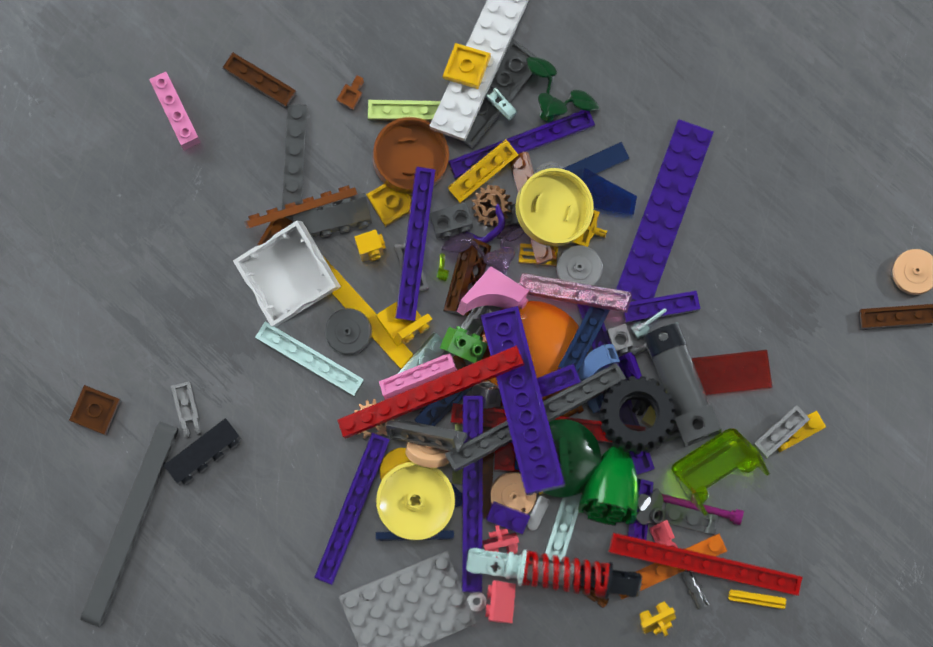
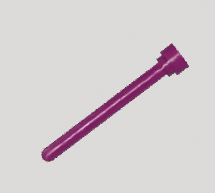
M662 494L663 502L718 515L728 518L735 525H741L744 514L743 510L728 511Z

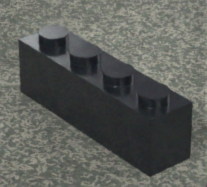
M225 418L163 466L179 486L181 484L186 485L193 479L192 476L197 472L200 474L209 467L207 464L222 458L224 451L228 448L230 450L235 448L240 443L241 437Z

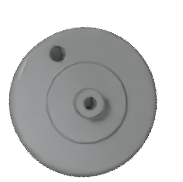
M576 245L569 247L558 258L556 265L557 277L562 285L569 290L581 292L590 289L598 283L601 277V259L593 249L587 246Z

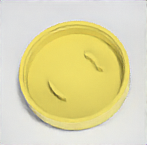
M550 168L535 173L523 184L517 195L516 215L520 226L530 238L543 245L562 246L571 243L586 231L593 217V199L588 187L577 175L564 169Z

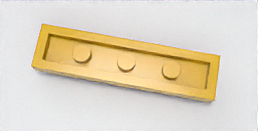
M505 139L447 188L461 203L517 157L518 153Z

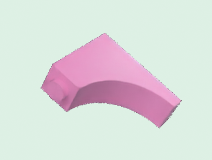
M491 266L461 299L457 312L464 315L469 310L480 306H497L504 309L518 306V308L523 309L528 302L526 297L529 290Z

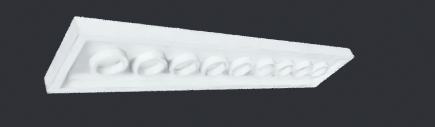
M529 0L486 1L466 45L467 47L491 53V58L480 87L476 89L450 81L432 119L430 129L465 142Z

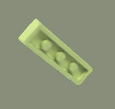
M368 100V120L394 121L405 117H416L432 121L441 101Z

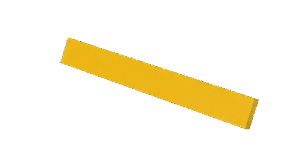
M324 257L341 286L331 294L345 309H355L366 315L371 323L372 339L402 369L414 354L404 343L399 346L395 344L378 321L374 310Z

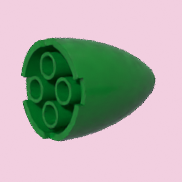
M611 446L601 456V463L593 472L581 493L578 505L579 513L584 512L588 515V519L601 524L616 526V523L626 522L625 524L629 525L636 521L639 494L636 469L630 453L623 452L624 449L621 447L617 449Z

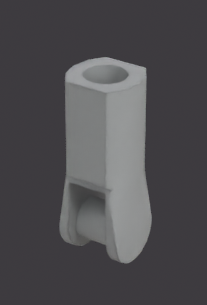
M540 495L538 496L531 511L532 513L526 526L527 529L532 531L538 528L551 500Z

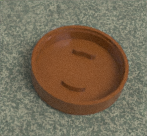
M416 117L400 118L387 124L378 134L372 153L373 166L380 180L389 188L400 193L412 194L416 167L435 169L433 187L443 177L448 165L449 148L444 135L430 129V122Z

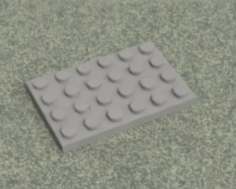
M447 551L338 596L359 647H423L477 624L465 593L462 592V586Z

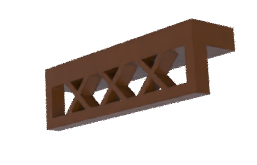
M475 238L462 239L443 311L460 314L457 312L461 299L468 292V285L472 282L474 286L485 272L491 245ZM479 246L484 248L481 257L478 255ZM477 264L478 273L474 276L473 267ZM472 309L462 316L467 317L471 313Z

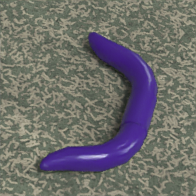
M496 205L498 225L484 237H478L469 232L463 233V236L475 238L484 243H488L498 236L505 227V217L500 205Z

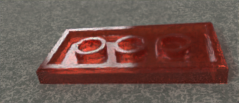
M767 350L692 358L706 396L772 388Z

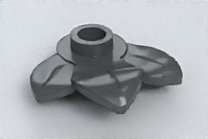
M655 488L650 496L645 494L638 495V509L640 511L637 513L636 519L639 523L656 525L664 520L665 512L662 509L663 496L659 489Z

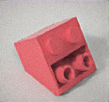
M493 581L492 585H488L487 597L491 598L490 605L486 604L485 617H489V622L512 624L516 584Z

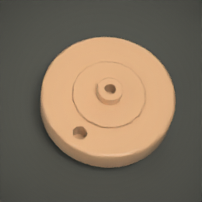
M910 249L903 252L895 260L892 268L893 280L897 287L910 295H922L933 288V256L921 249Z
M410 442L406 444L405 454L407 458L419 466L438 468L449 463L445 456V453L449 452L448 450Z
M507 472L500 475L493 482L489 498L491 505L495 501L528 514L536 503L537 493L526 496L521 473Z

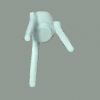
M664 308L646 322L644 320L642 322H632L633 325L630 329L639 340L650 333L647 332L650 330L648 325L664 314L667 309Z

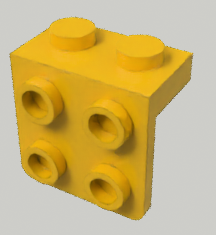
M397 301L377 314L378 321L397 346L404 342L405 344L410 342L419 332L422 334L427 331L432 321L428 313L421 317L418 311H416L415 321L395 319Z

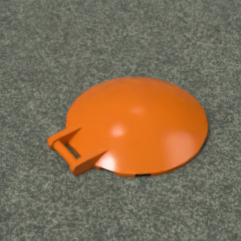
M528 301L523 309L519 308L536 377L538 378L558 370V366L579 326L570 315L554 305L540 301ZM483 330L479 336L483 337L482 341L487 343L485 332ZM488 346L482 357V360L490 357ZM496 377L487 380L498 386ZM570 387L544 396L542 400L545 401ZM581 405L562 416L570 417L577 412H583L584 409Z

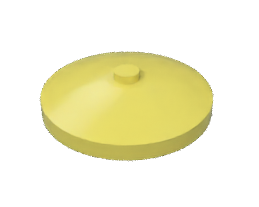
M407 462L393 468L383 478L377 491L376 505L382 523L390 532L407 540H424L435 536L448 524L454 511L455 496L449 479L438 468H427L413 462Z

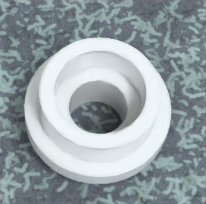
M473 592L467 598L472 611H481L486 606V597L481 592ZM479 598L481 603L474 605L473 599Z

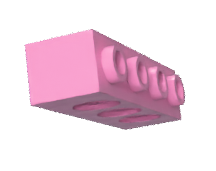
M167 72L149 79L183 150L185 151L201 143Z

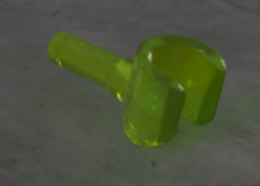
M441 253L437 277L440 280L447 281L449 270L444 269L445 254Z

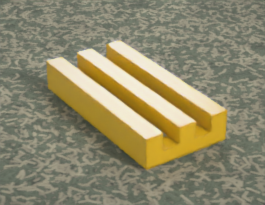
M520 243L519 263L538 265L535 259L523 258V255L534 256V252L523 251L524 249L533 250L532 244ZM553 246V247H554V251H555V255H556V259L553 260V261L544 263V264H542V265H545V266H556V265H557V256H558V247H557V246Z

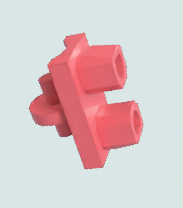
M495 525L496 531L489 533L490 539L482 540L486 551L499 552L498 548L506 546L507 554L509 552H513V554L518 552L517 543H519L516 532L509 534L507 528L500 530L499 525Z

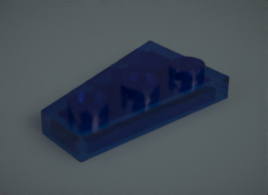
M584 168L582 181L591 193L594 208L634 215L636 195Z

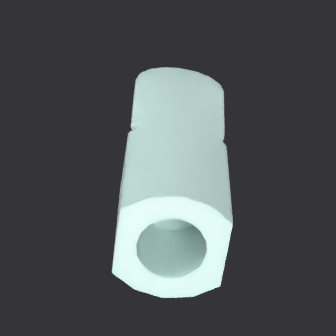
M496 88L493 89L490 95H486V98L508 120H511L518 113ZM498 97L501 99L499 103L495 101Z

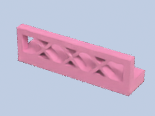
M451 353L445 354L379 381L382 395L386 400L454 372L457 368Z

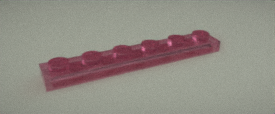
M522 273L519 282L521 286L529 290L527 295L627 313L632 299L631 292Z

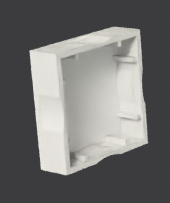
M295 221L276 233L267 242L255 246L233 260L244 281L254 292L258 305L271 327L279 326L341 287L303 221Z

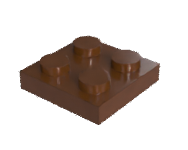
M84 385L69 421L106 435L121 400Z

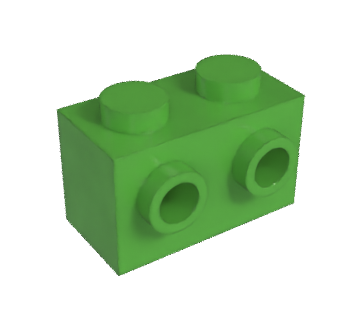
M459 326L456 329L448 327L440 345L441 349L473 363L482 360L488 346L487 343L482 341L483 337L474 333L472 336L466 334L468 330Z

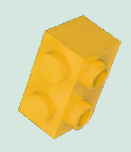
M376 229L354 237L362 262L367 260L373 262L379 260L384 255L385 242L382 234H378Z

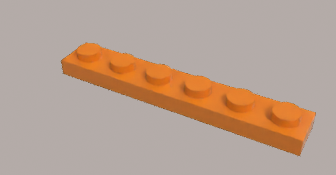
M716 534L686 548V550L712 556H718L727 552L720 534ZM653 563L636 571L643 576L640 591L685 570L659 563ZM618 594L621 600L629 597L626 595Z

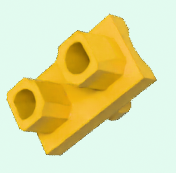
M665 602L656 606L659 614L652 617L649 610L639 614L644 634L653 631L657 635L662 632L664 637L668 636L667 629L673 627L671 621L676 619L673 607L670 608Z

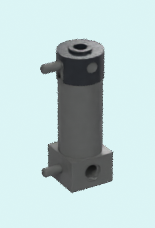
M678 323L666 325L646 334L643 337L645 343L631 348L633 355H637L648 350L662 385L666 388L665 392L671 394L673 398L672 403H675V421L678 429L672 431L666 441L682 436L685 447L721 434V427L713 407L708 401L680 325ZM696 422L704 424L701 429H695L693 425Z

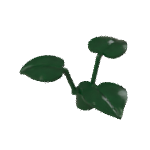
M532 57L526 59L527 66L532 73L539 77L548 78L546 93H541L538 96L541 108L539 116L546 122H552L555 116L566 114L568 110L566 105L569 102H573L575 107L582 110H599L600 107L594 98L581 90L571 91V97L565 102L550 95L552 76L557 74L555 67L550 62L541 58Z

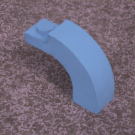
M602 345L586 356L578 372L581 381L620 362L614 345ZM603 394L588 401V406L593 413L601 411L604 399Z

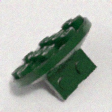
M567 419L552 420L549 422L565 486L544 491L543 493L554 497L575 496L583 491L587 481L601 463L600 446L592 432L584 425Z

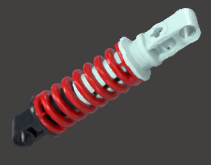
M471 548L469 549L466 570L471 573L502 576L508 580L515 578L518 580V586H530V581H532V586L537 588L539 582H541L544 589H548L549 585L553 584L555 591H558L561 585L564 592H569L570 587L574 584V593L579 594L581 586H584L585 595H590L591 588L594 587L595 596L608 599L610 593L629 597L639 596L643 577L637 572L613 570V562L600 564L599 561H595L591 566L590 561L585 559L580 567L578 558H574L570 563L567 556H564L559 561L558 555H553L549 560L547 553H543L538 558L537 552L525 549L521 555H514L513 552L506 554Z

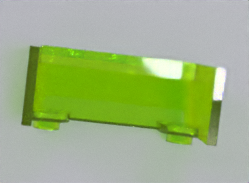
M734 428L727 429L675 462L671 468L675 478L691 502L704 516L708 514L703 505L709 497L707 488L734 470L739 469L743 473H749L758 467L766 476L770 474L760 452Z

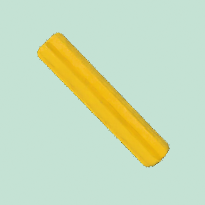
M733 589L728 594L729 601L777 609H785L786 598Z

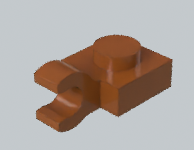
M357 75L351 86L345 84L336 99L337 102L354 110L362 96V92L358 90L362 87L364 78Z

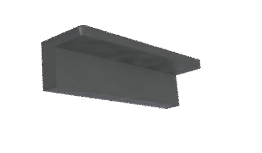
M402 419L398 422L390 420L385 425L391 439L457 453L467 438L465 432Z

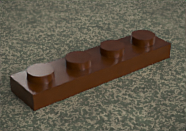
M232 52L223 66V70L286 108L296 94L295 89Z
M933 304L859 310L861 329L933 324Z

